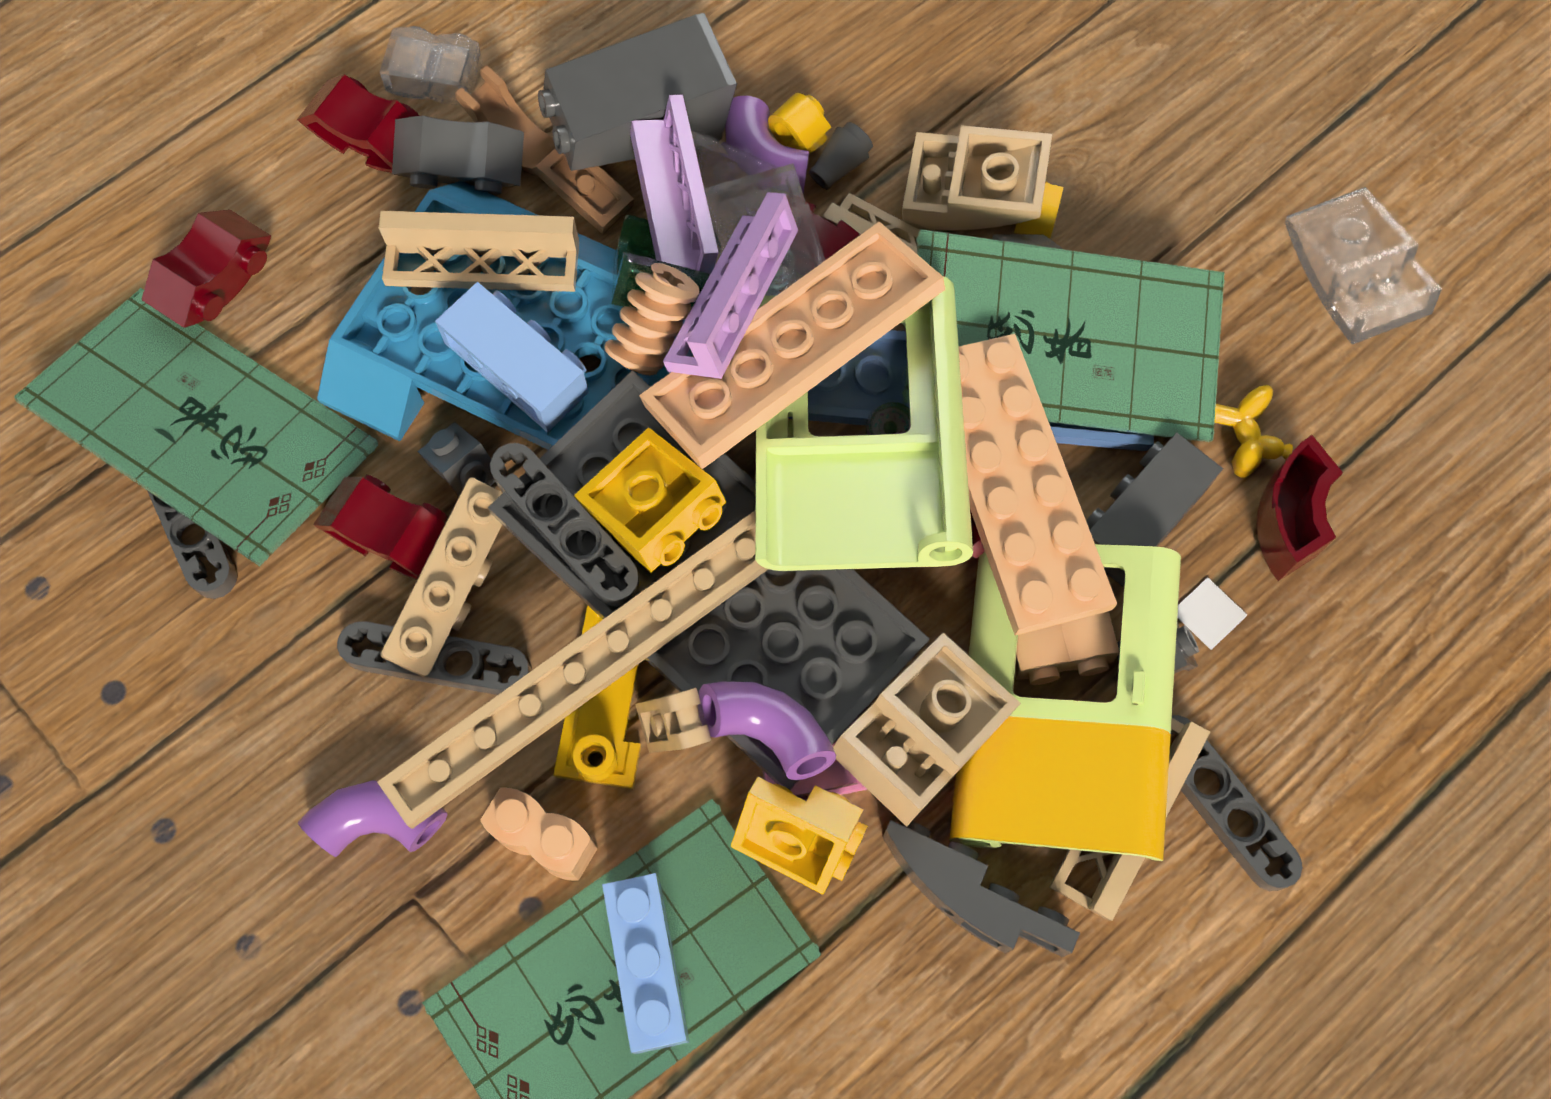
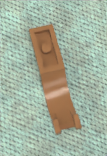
M486 65L480 70L481 77L485 83L471 95L461 87L455 92L456 100L474 122H491L523 131L522 170L531 175H537L603 235L633 207L634 198L599 166L571 171L565 155L557 152L553 137L543 132L526 116L513 99L505 81Z

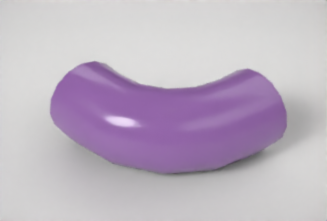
M752 96L734 97L726 121L725 131L727 146L740 169L762 186L791 195L803 196L809 151L784 146L773 138L768 126L770 111L765 102Z
M714 682L701 686L699 690L701 704H698L699 717L702 725L707 724L711 737L746 735L760 740L773 750L786 776L791 780H803L813 777L826 770L836 760L837 755L830 740L813 715L784 692L755 682Z
M372 780L336 790L310 809L298 821V825L315 843L334 857H337L348 844L359 836L369 833L387 834L399 841L409 852H414L439 830L447 818V812L440 808L411 829L406 825L377 783L378 781Z

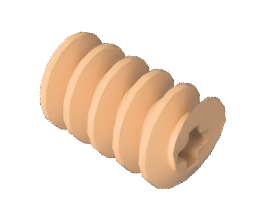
M654 263L651 265V270L654 272L653 275L642 272L636 275V283L645 292L633 289L628 292V301L636 308L627 306L621 308L619 312L620 318L625 323L613 325L612 334L617 340H608L604 345L605 352L622 366L643 375H655L663 368V360L683 325L682 320L686 319L691 311L690 303L694 302L699 295V286L685 273L664 263Z

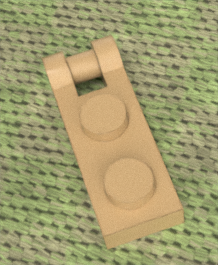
M697 688L635 704L649 753L686 749L712 740L707 724H701L696 705L701 704Z

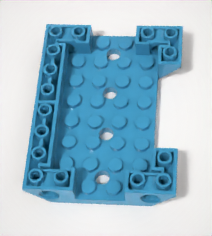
M462 181L429 190L415 210V212L537 215L488 192L475 190L474 186ZM578 233L580 243L575 292L487 289L492 294L497 290L505 295L516 309L515 314L527 323L533 320L538 323L549 335L550 343L561 353L567 349L579 359L586 355H593L601 360V364L596 370L584 373L589 393L549 432L545 431L444 343L435 320L469 289L433 288L424 295H416L411 293L412 287L385 286L382 280L385 257L329 339L317 400L319 403L397 441H401L424 405V401L417 389L419 388L549 450L632 371L611 358L605 352L604 345L608 340H617L612 334L613 325L625 323L620 318L619 312L624 306L636 308L628 301V292L632 289L645 292L636 283V275L640 272L653 275L654 272L651 270L650 265ZM399 253L397 271H414L425 263L426 260L417 253ZM453 255L442 266L449 273H461L474 262L467 255ZM501 256L489 267L496 274H510L521 264L513 256ZM549 257L536 268L547 276H565L566 258ZM695 300L694 302H691V303H690V304H691V309H692L694 303L696 302V300ZM664 365L655 375L635 373L651 387L671 372H668Z

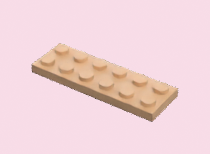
M878 222L756 311L722 379L671 372L639 396L645 408L697 465L704 469L945 290L944 278L881 222Z
M1011 334L959 346L970 510L1014 635L1113 610L1117 605V601L1016 335Z

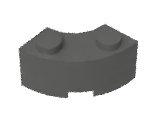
M423 115L395 119L392 174L410 178V185L418 188L435 189L438 187V182L452 184L462 181L474 186L475 190L499 195L502 194V187L521 185L524 132L491 122H457Z

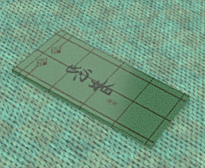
M920 230L918 232V237L916 238L917 254L942 276L953 282L958 345L963 346L1015 334L1048 422L1171 438L1177 432L1187 440L1213 441L1225 272L929 230ZM907 363L905 385L902 392L904 404H909Z
M140 288L18 392L14 398L17 403L231 548L258 566H261L340 485L344 477H348L378 446V441L200 325L195 324L183 328L143 302L141 299L144 289Z
M713 799L422 1002L425 1006V1012L433 1019L481 1099H628L821 956L818 945L811 941L755 859L730 847L735 831L721 812L720 805L715 803ZM656 873L661 883L690 1042L634 1054L630 1051L602 884Z

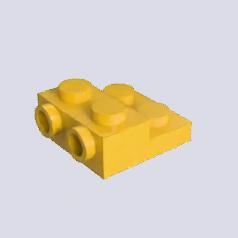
M649 427L574 495L582 507L613 534L617 543L650 572H653L660 564L669 566L675 563L684 551V542L698 528L701 530L712 528L719 521L722 515V506L726 503L713 477Z
M757 777L748 792L730 847L824 895L832 877L840 881L843 880L868 826L859 821L863 809L851 804L848 799L838 793L828 792L815 785L807 801L795 796L788 788L780 784H772Z

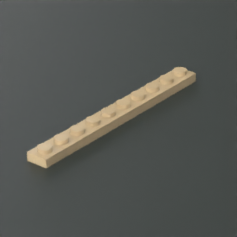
M756 510L380 779L377 783L406 825L411 829L416 827L767 571V568L762 567L755 560Z

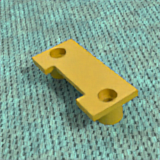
M588 605L582 634L603 620ZM639 664L565 717L553 773L554 777L629 789L634 788L641 744L624 742ZM594 753H599L603 756V761L598 766H592L589 763V758Z

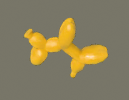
M1269 385L1259 386L1249 392L1237 408L1212 403L1211 422L1234 427V433L1242 444L1232 460L1234 474L1241 478L1252 474L1260 465L1262 458L1274 460L1282 456L1286 460L1293 450V444L1284 445L1282 440L1275 436H1261L1260 427L1255 421L1263 414L1272 400L1273 389Z

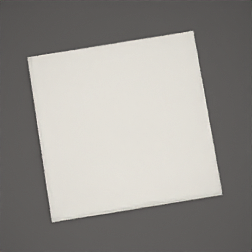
M1207 577L1178 605L1177 618L1212 650L1247 614Z

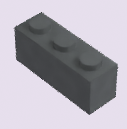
M1177 432L1165 446L1157 441L1139 462L1144 467L1143 471L1135 479L1127 474L1110 494V497L1115 500L1110 508L1104 512L1098 507L1086 520L1094 543L1101 545L1158 547L1208 490L1224 468ZM1104 567L1107 575L1122 587L1125 585V572L1122 569Z

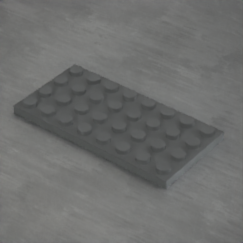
M633 370L539 458L573 497L648 427L697 465L645 408L639 395L649 389L650 386ZM725 453L703 469L716 480L726 503L722 506V515L712 528L708 530L698 528L684 542V551L675 563L669 566L660 564L653 572H650L617 543L611 532L595 520L637 568L640 584L637 595L756 510V481ZM526 473L519 477L527 491L533 483L528 479ZM504 493L488 507L490 513L602 619H605L621 607L606 605L600 601ZM543 494L535 501L534 512L543 518L554 517L561 511L563 501L555 494ZM576 531L568 538L567 548L575 555H587L595 548L596 537L589 531ZM606 551L602 559L595 564L606 577L607 584L604 589L608 590L614 586L619 591H622L626 588L624 577L627 573L623 571L621 574L616 575L605 564L604 557L611 555V553ZM594 566L585 570L590 573ZM768 569L645 660L679 692L697 688L699 694L703 684L714 682H755L784 692L813 715L833 745L930 639L853 569L796 571ZM726 735L777 784L791 790L799 782V780L788 779L773 750L760 740L746 735Z

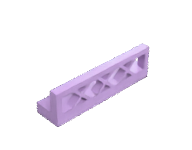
M669 95L664 120L632 121L630 136L657 263H664L676 268L694 280L698 286H704L714 269L719 252L683 95Z
M767 192L755 216L742 215L663 360L668 372L722 379L798 232L786 194ZM689 349H691L694 357L686 356Z

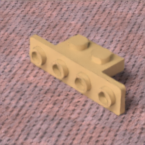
M475 478L468 479L381 651L382 658L422 677L430 673L451 628L459 631L469 613L471 604L465 602L472 585L480 587L490 570L493 561L486 557L502 524L490 513L488 507L503 492Z

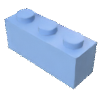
M477 282L435 320L443 341L545 431L549 432L589 393L584 376L586 368L571 351L565 349L561 353L550 343L551 339L547 332L533 320L526 323L516 315L514 305L505 295L497 290L492 294Z
M653 873L602 884L631 1053L639 1054L689 1043L663 893L657 874Z

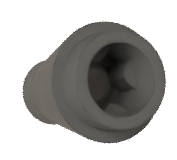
M847 122L843 128L837 127L817 162L809 170L811 178L823 189L829 190L835 182L869 159L868 152L873 148L871 139L854 123Z

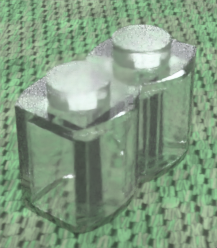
M418 26L396 27L392 29L379 72L387 92L405 98H430L440 103L461 106L455 98V92L461 87L470 95L475 92L483 60L479 43L464 34L434 35Z

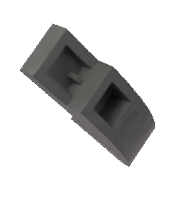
M890 820L883 839L895 860L912 883L953 922L981 941L1005 954L1014 949L1018 937L1061 957L1073 952L1080 932L1067 927L1069 922L1067 917L1046 907H1039L1037 912L1018 904L1020 898L1018 894L1000 885L991 883L988 889L980 886L988 866L977 861L979 854L975 850L953 841L949 843L948 847L929 838L930 830L916 822L911 821L908 826H905L902 822L898 824Z

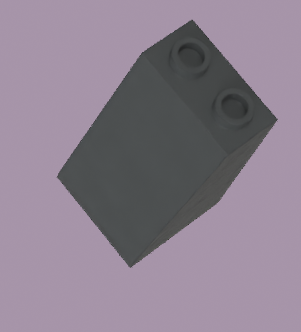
M701 13L546 69L543 90L538 91V103L542 116L550 118L553 125V141L557 152L565 155L570 170L574 171L635 159L630 136L632 121L664 120L669 95H683L695 147L721 143L737 83L705 13Z

